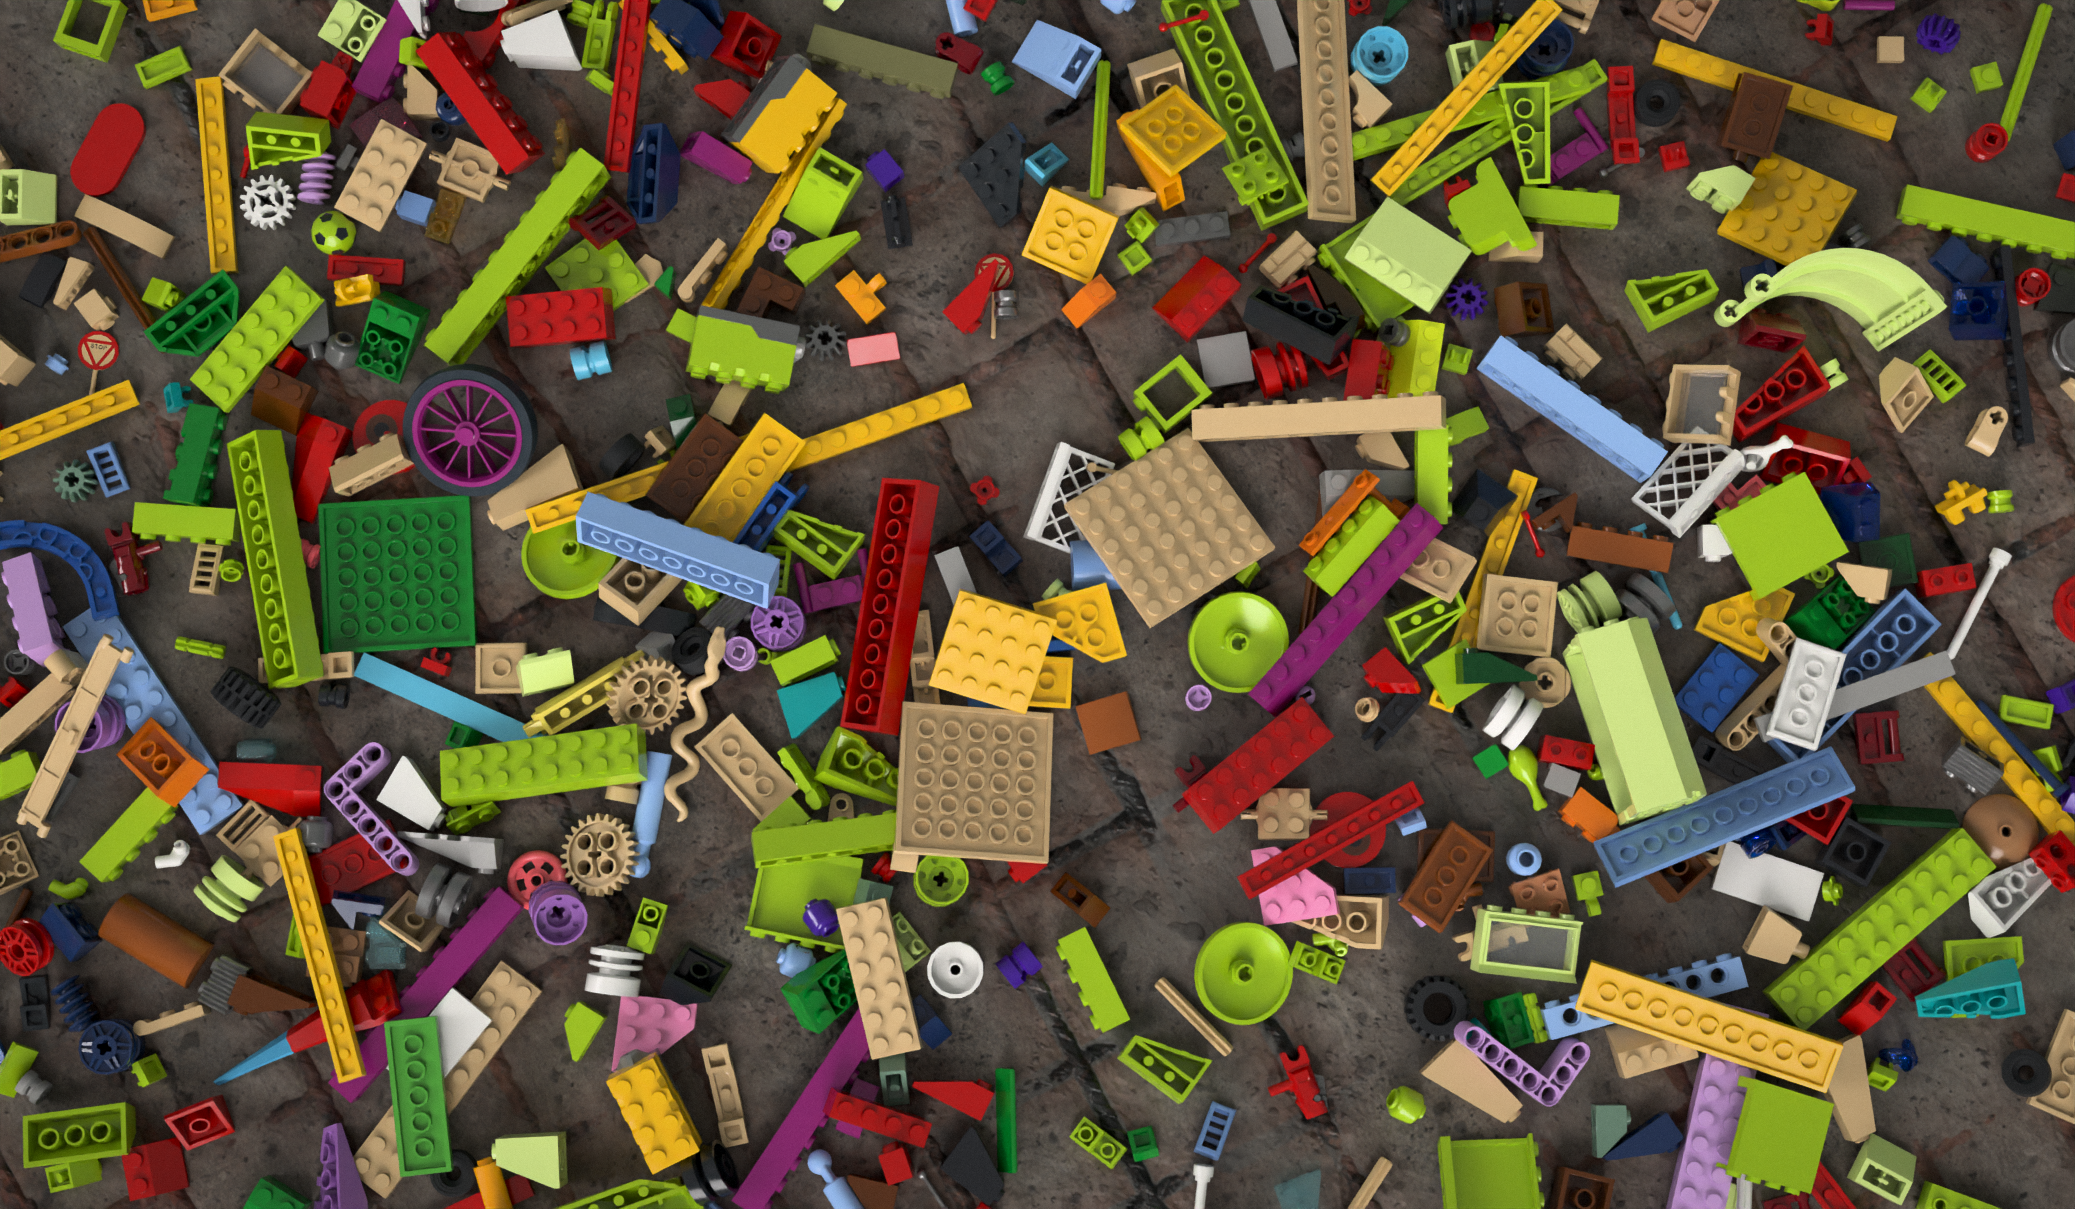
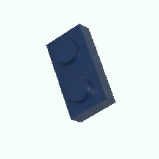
M1395 867L1343 868L1344 894L1396 893Z

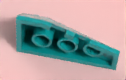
M2014 958L1986 963L1915 996L1919 1017L1950 1018L1954 1014H1966L1967 1018H1976L1977 1014L1990 1015L1991 1019H2001L2026 1014L2022 983Z

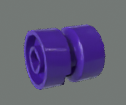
M1024 941L1012 949L1011 956L1005 955L995 963L1015 989L1026 981V975L1033 976L1043 968Z

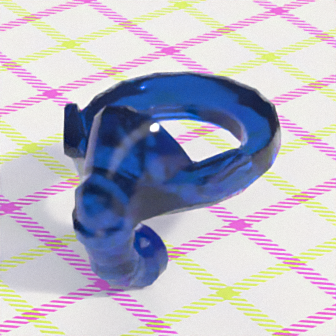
M1908 1039L1903 1040L1902 1048H1884L1878 1052L1880 1059L1888 1063L1891 1062L1893 1065L1898 1064L1905 1072L1911 1071L1917 1065L1919 1059L1915 1047Z

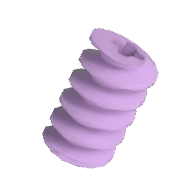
M324 152L322 156L304 159L307 163L302 165V170L306 173L301 174L300 179L305 183L299 184V189L303 192L297 195L300 201L324 205L325 203L322 202V199L330 198V195L326 194L324 189H331L332 186L325 183V180L333 179V176L328 174L327 170H333L335 166L329 164L328 160H336V156Z

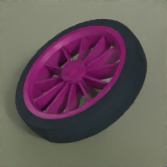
M458 364L435 372L416 388L404 412L403 438L412 462L430 482L454 494L484 496L504 489L524 473L536 449L538 426L534 409L528 397L512 379L487 366ZM466 386L467 416L452 392V387ZM473 387L490 393L476 417L473 416ZM443 391L458 417L432 402L434 397ZM495 396L503 403L507 410L486 420V417L482 414L492 397ZM430 409L455 426L426 424L427 410ZM508 414L511 415L515 430L484 428L485 425ZM426 431L453 432L455 436L431 447ZM486 435L516 437L513 452ZM457 440L460 445L449 463L446 464L434 451ZM483 443L509 459L508 462L497 469ZM463 445L467 446L468 473L451 467ZM474 445L490 472L474 474Z

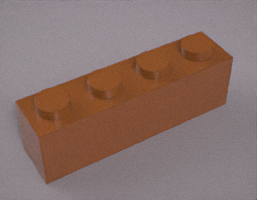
M1577 522V526H1572L1566 556L1661 573H1668L1674 544L1668 542L1669 537L1653 535V539L1642 538L1643 533L1629 530L1627 535L1618 534L1617 528L1603 526L1602 531L1592 529L1593 524Z

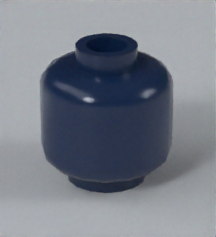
M446 92L438 97L436 112L444 122L452 126H459L467 121Z

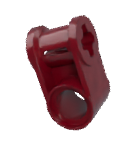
M949 32L940 34L936 39L935 53L938 58L958 63V70L969 75L973 74L984 54L980 47ZM947 43L951 45L946 50L942 49V46H945Z

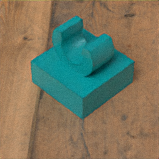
M180 382L169 383L163 389L167 413H176L183 407H188L189 403H194L193 400H185L182 397V393H189L191 391L189 386L180 388Z

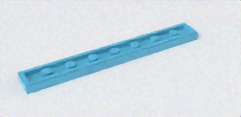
M365 652L354 673V676L502 742L549 735L547 733L543 735L540 731L528 737L523 730L524 723Z

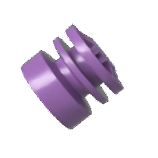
M773 596L768 609L758 605L754 608L751 616V629L755 638L766 648L775 652L789 651L796 648L803 641L807 631V620L801 608L793 600L784 596ZM775 617L778 619L784 618L781 622L782 628L779 629L776 626L772 628Z
M107 695L103 696L77 753H85L113 745L122 737L125 731L126 718L122 707L116 700ZM71 701L65 703L56 715V732Z
M549 881L540 885L533 892L529 900L528 911L537 935L543 941L552 945H566L574 942L583 934L587 926L588 914L578 891L573 886L563 881ZM554 906H557L558 908H560V910L555 911L552 908Z

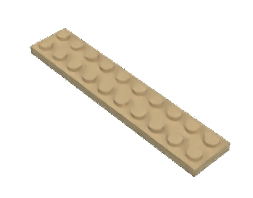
M1297 0L1307 200L1309 202L1308 219L1353 223L1356 221L1345 2L1344 0Z
M503 960L500 961L471 1000L472 1003L493 1020L444 1079L448 1117L543 992L542 989ZM393 1105L353 1156L360 1180L385 1199L389 1197L403 1178L400 1177Z

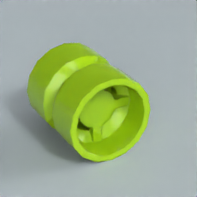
M1147 416L1135 423V429L1128 428L1117 436L1133 461H1137L1145 456L1148 449L1154 450L1165 443L1161 433Z

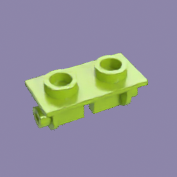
M492 801L472 804V809L469 811L466 805L459 806L448 811V815L445 817L446 825L455 835L463 834L481 822L490 821L495 815L501 813V810Z

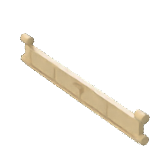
M104 634L99 641L18 813L16 822L26 825L28 821L39 829L36 834L41 838H46L51 825L44 821L120 660L124 663H129L134 653L132 648L124 647L122 651L111 643L114 638L111 635Z

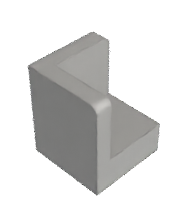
M650 632L635 646L637 651H643L645 654L643 658L648 661L650 655H653L656 660L661 656L666 662L668 660L672 663L674 662L671 652L675 639L672 634Z
M1549 763L1547 766L1549 771L1544 787L1558 792V795L1572 798L1581 773L1555 763Z

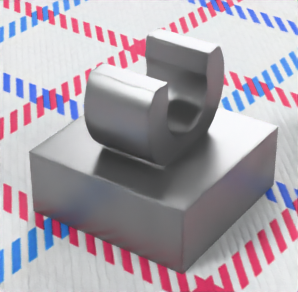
M346 144L334 166L341 171H345L347 166L355 169L360 160L353 156L357 148Z

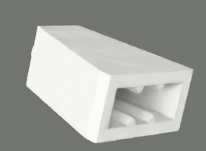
M402 756L379 794L377 801L427 830L434 831L435 828L439 829L445 821L446 815L444 813L447 808L414 761L407 756Z

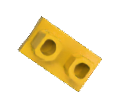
M370 274L334 281V292L337 295L335 304L338 307L371 301L380 294L379 282H374L373 275Z
M1952 480L1948 483L1949 491L1944 493L1946 500L1935 505L1938 513L1945 515L1949 523L1957 525L1965 520L1962 512L1963 508L1968 506L1971 513H1979L1986 509L1983 497L1988 494L1985 488L1980 489L1975 484L1969 486L1967 481L1959 484L1956 480Z

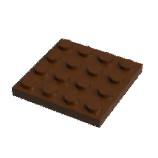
M704 413L645 495L685 523L740 447L743 440ZM786 471L784 472V474L782 475V477L779 479V482H780L781 479L784 477V475L787 473Z

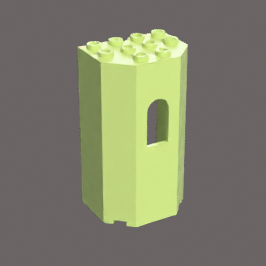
M1639 616L1619 622L1618 618L1604 622V626L1594 629V626L1582 628L1562 653L1591 742L1595 744L1594 751L1615 814L1618 817L1619 826L1669 812L1683 806V804H1692L1707 795L1647 618H1639Z

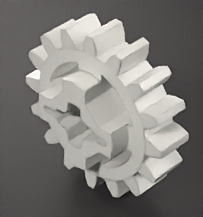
M261 175L260 182L258 183L252 179L251 184L253 186L251 188L244 186L247 195H240V198L245 201V204L240 205V208L243 211H247L243 216L247 220L251 219V224L255 227L260 223V228L266 230L268 225L273 230H276V223L285 226L283 219L285 217L292 219L289 211L296 210V207L291 204L292 201L296 200V197L293 194H289L293 189L289 185L285 186L286 182L281 178L276 181L273 175H270L268 180ZM282 195H283V200H284L283 206L281 205V201H280V199L282 198ZM261 198H263L264 200L272 201L275 207H273L272 205L264 204ZM253 199H255V204H256V206L254 207V209H253Z

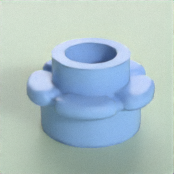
M56 353L53 357L47 355L48 360L45 362V365L61 376L66 370H69L66 366L68 363L66 359Z

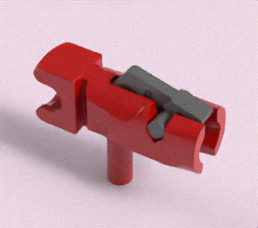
M1302 1044L1297 1047L1298 1058L1295 1061L1289 1060L1286 1053H1279L1282 1065L1289 1079L1267 1088L1271 1097L1288 1090L1294 1092L1297 1098L1295 1103L1300 1107L1308 1120L1328 1112L1324 1077L1313 1073L1310 1060Z

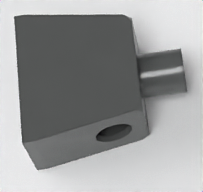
M325 297L323 303L292 338L294 345L299 350L309 349L312 361L325 358L324 345L327 344L329 337L335 334L332 304Z

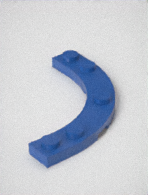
M25 520L0 522V550L28 547L41 549L59 556L68 562L81 577L87 591L94 621L120 615L116 592L108 570L101 559L84 541L67 530L44 522L42 524L26 522Z

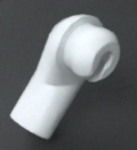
M183 840L176 841L173 844L175 847H173L170 855L155 857L156 868L180 866L190 853L189 845Z

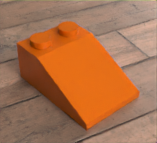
M150 717L116 754L158 798L174 808L209 771V768L153 717Z

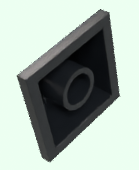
M1476 469L1452 502V513L1489 537L1514 504L1518 495L1479 469Z
M687 942L668 971L659 994L680 1005L711 1002L730 971L732 964Z

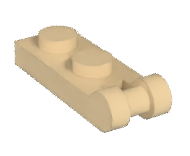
M535 0L504 12L501 21L505 26H515L523 23L527 18L531 20L544 15L543 12L549 10L561 11L566 8L565 4L573 2V0Z
M717 238L679 286L678 294L683 302L692 303L695 300L697 288L701 283L703 285L706 284L713 274L711 271L716 264L721 265L727 258L728 247L719 238Z
M199 1001L184 1005V1011L175 1013V1010L172 1009L160 1013V1019L154 1021L151 1019L139 1020L135 1022L133 1031L139 1036L152 1034L211 1014V1010L205 1004L200 1005Z

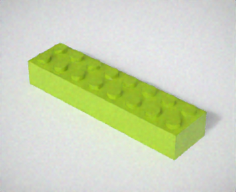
M635 723L440 751L441 800L451 807H458L490 801L647 781L646 734Z

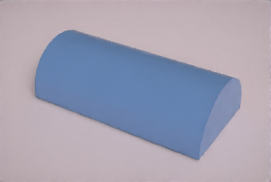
M1088 540L1070 541L1072 591L1082 590L1103 583L1107 584L1108 590L1122 589Z

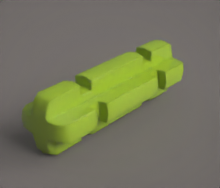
M181 636L177 637L175 649L186 652L188 650L190 653L212 656L223 659L226 653V647L223 645H213V643L195 639L190 640V638Z
M1536 994L1523 995V1000L1533 1030L1534 1043L1545 1042L1548 1040L1546 1030L1542 1028L1544 1027L1540 1008L1536 1006V1003H1538Z

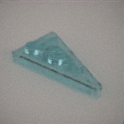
M1320 1169L1273 1186L1281 1209H1318L1321 1181Z

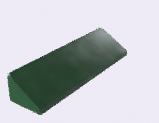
M1867 804L1851 805L1850 819L1859 824L1958 829L1959 822L1954 812L1950 809Z

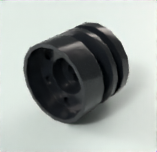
M1438 0L1440 14L1449 31L1455 30L1457 25L1461 28L1466 27L1468 16L1474 25L1491 22L1492 0Z

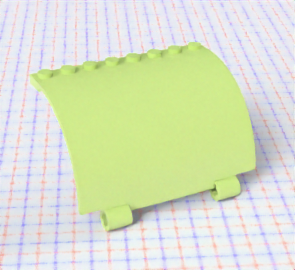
M1836 248L1804 256L1786 266L1772 278L1767 274L1756 275L1745 286L1744 291L1747 299L1741 304L1735 300L1725 301L1716 309L1714 318L1720 326L1729 327L1750 310L1769 299L1780 296L1815 298L1840 308L1857 320L1865 329L1862 334L1879 352L1939 314L1947 306L1944 303L1943 296L1937 290H1933L1917 273L1901 262L1870 250ZM1761 284L1762 286L1756 290L1755 287ZM1728 310L1731 311V316L1729 317L1724 314Z

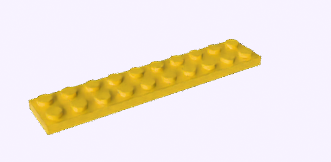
M1592 959L1575 1005L1576 1010L1824 1093L1827 1092L1843 1049V1043Z

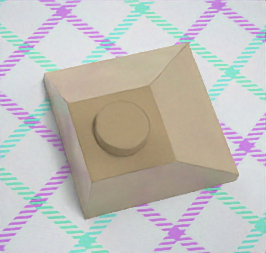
M1894 357L1879 375L1881 403L1898 432L1903 433L1934 395L1918 367Z

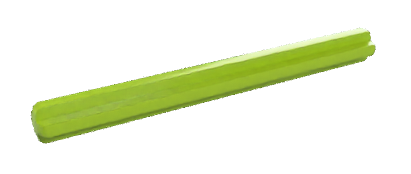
M2045 3L2038 6L1999 124L2006 130L2008 141H2010L2053 10L2051 5Z
M1103 60L1097 63L1089 194V197L1093 200H1101L1103 198L1111 63Z

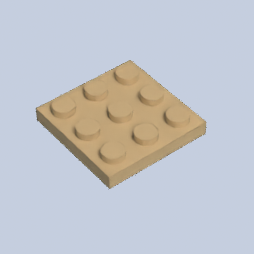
M1484 574L1476 648L1485 651L1551 658L1558 582Z

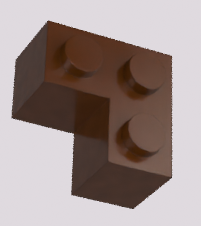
M758 266L737 309V313L766 319L772 306H775L795 316L806 293L803 287Z

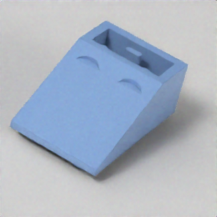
M1037 20L1012 60V63L1076 99L1100 60L1101 49L1077 35Z

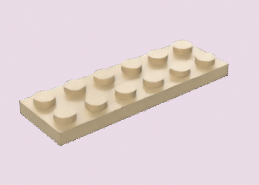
M887 897L837 908V917L871 1059L922 1049V1041Z

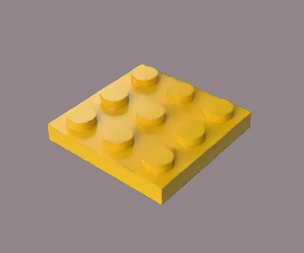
M1176 84L1121 122L1120 129L1170 177L1224 140L1227 134L1218 123Z
M1050 186L1022 256L1088 284L1094 278L1120 216Z

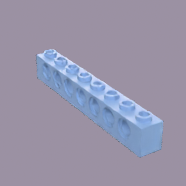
M1731 953L1716 956L1717 961L1707 963L1706 959L1691 963L1692 968L1684 970L1682 966L1667 969L1668 974L1659 977L1658 973L1643 976L1661 983L1670 982L1673 987L1706 998L1749 987L1741 958L1739 956H1732ZM1715 968L1721 972V979L1716 983L1711 979V972ZM1690 975H1694L1697 979V984L1693 989H1689L1686 985V980ZM1579 993L1569 996L1570 1001L1560 1003L1559 999L1544 1003L1545 1007L1540 1009L1544 1030H1546L1549 1040L1615 1022L1576 1010L1575 1005ZM1571 1008L1575 1013V1017L1571 1022L1567 1023L1563 1018V1013L1566 1009Z

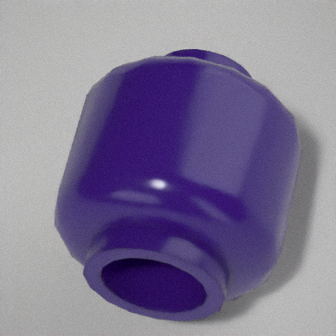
M813 899L806 904V911L802 918L813 935L828 937L839 928L836 908L829 900Z

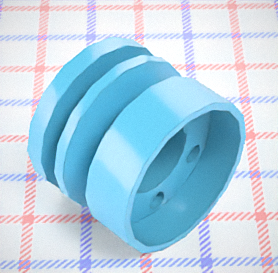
M1377 26L1369 29L1361 36L1351 52L1350 66L1353 73L1358 70L1373 86H1382L1390 83L1407 62L1408 45L1406 40L1397 30L1388 26ZM1376 55L1381 57L1378 63L1373 61Z

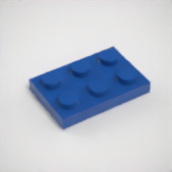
M1718 643L1674 696L1677 707L1707 732L1712 733L1759 674L1725 646Z

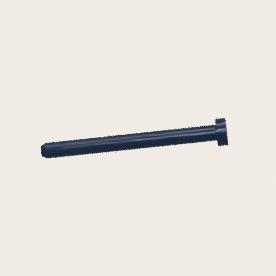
M1979 699L1975 703L1996 730L2055 790L2052 794L2056 798L2071 787L2067 782L2062 784L1983 700Z

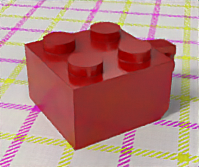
M339 51L331 64L321 60L319 66H316L312 71V81L309 87L303 90L300 97V106L312 118L329 119V126L338 130L357 94L352 87L354 81L350 78L354 64V58Z

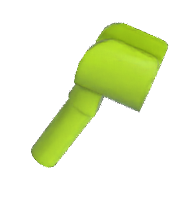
M761 648L757 651V653H767L768 657L766 660H760L758 662L764 665L770 664V661H772L773 659H776L793 650L771 652L765 648Z

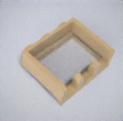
M256 28L219 73V76L225 80L222 85L234 94L238 90L245 95L242 100L253 109L259 106L264 110L263 112L284 115L292 113L300 102L303 90L308 88L312 81V72L265 37Z
M1673 364V370L1669 377V397L1666 399V419L1662 425L1663 438L1672 443L1723 444L1731 446L1741 372L1729 365Z

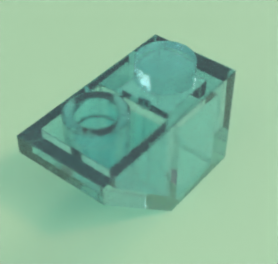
M370 917V922L366 925V936L370 938V948L366 949V963L369 964V969L406 968V942L380 925L381 917Z

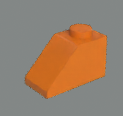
M1100 273L1085 285L1061 310L1075 328L1078 329L1116 299V291Z

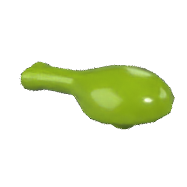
M1518 745L1514 750L1509 751V770L1516 779L1527 786L1533 799L1534 810L1539 811L1542 808H1547V801L1542 797L1536 782L1538 773L1537 758L1528 747Z

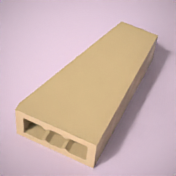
M564 444L557 446L526 470L517 480L488 500L490 510L487 511L493 525L497 524L504 531L528 520L525 509L584 490L571 452Z
M1850 1034L1837 1040L1843 1043V1049L1827 1092L1824 1095L1827 1102L1834 1103L1832 1113L1844 1139L1860 1143L1869 1139V1134L1875 1132L1876 1128L1862 1039L1860 1035Z
M1455 1037L1419 1070L1426 1078L1503 1123L1507 1121L1512 1122L1521 1114L1519 1110L1523 1106L1521 1102L1474 1053L1460 1044Z

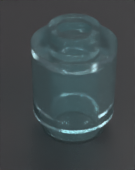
M270 738L244 739V741H239L237 744V759L239 762L270 764L272 758H276L277 755L276 744L272 743Z

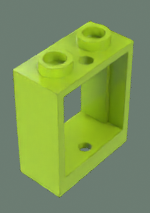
M68 0L53 41L61 48L108 63L128 8L121 0H91L111 7L99 42L96 45L70 36L83 0Z
M1180 354L1134 391L1133 396L1135 399L1133 402L1141 412L1145 410L1158 430L1161 429L1165 434L1188 416L1192 410L1197 409L1199 405L1207 401L1211 397L1212 392ZM1176 369L1198 397L1166 421L1144 393Z
M824 635L770 661L780 684L783 687H788L838 663L839 659L837 656L841 655V652L834 639L829 640Z

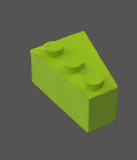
M256 111L246 124L251 170L259 169L260 166L272 164V166L279 165L281 162L289 160L294 162L322 156L331 143L329 119Z
M788 510L774 528L773 537L828 577L835 580L863 544L865 534L843 529L841 526L831 525L819 521L817 518Z
M1458 591L1451 604L1434 595H1430L1384 616L1383 619L1402 662L1409 665L1415 660L1416 656L1432 644V641L1467 611V608Z
M1137 1035L1130 1039L1117 1057V1059L1178 1104L1184 1102L1213 1061Z

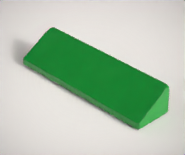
M997 1068L995 1070L998 1171L1016 1173L1018 1167L1015 1069Z

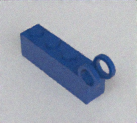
M787 472L780 482L775 481L732 543L744 544L752 550L762 553L773 537L776 525L788 510H792L794 506L800 503L810 486L805 483L795 493L787 487L793 478V474Z

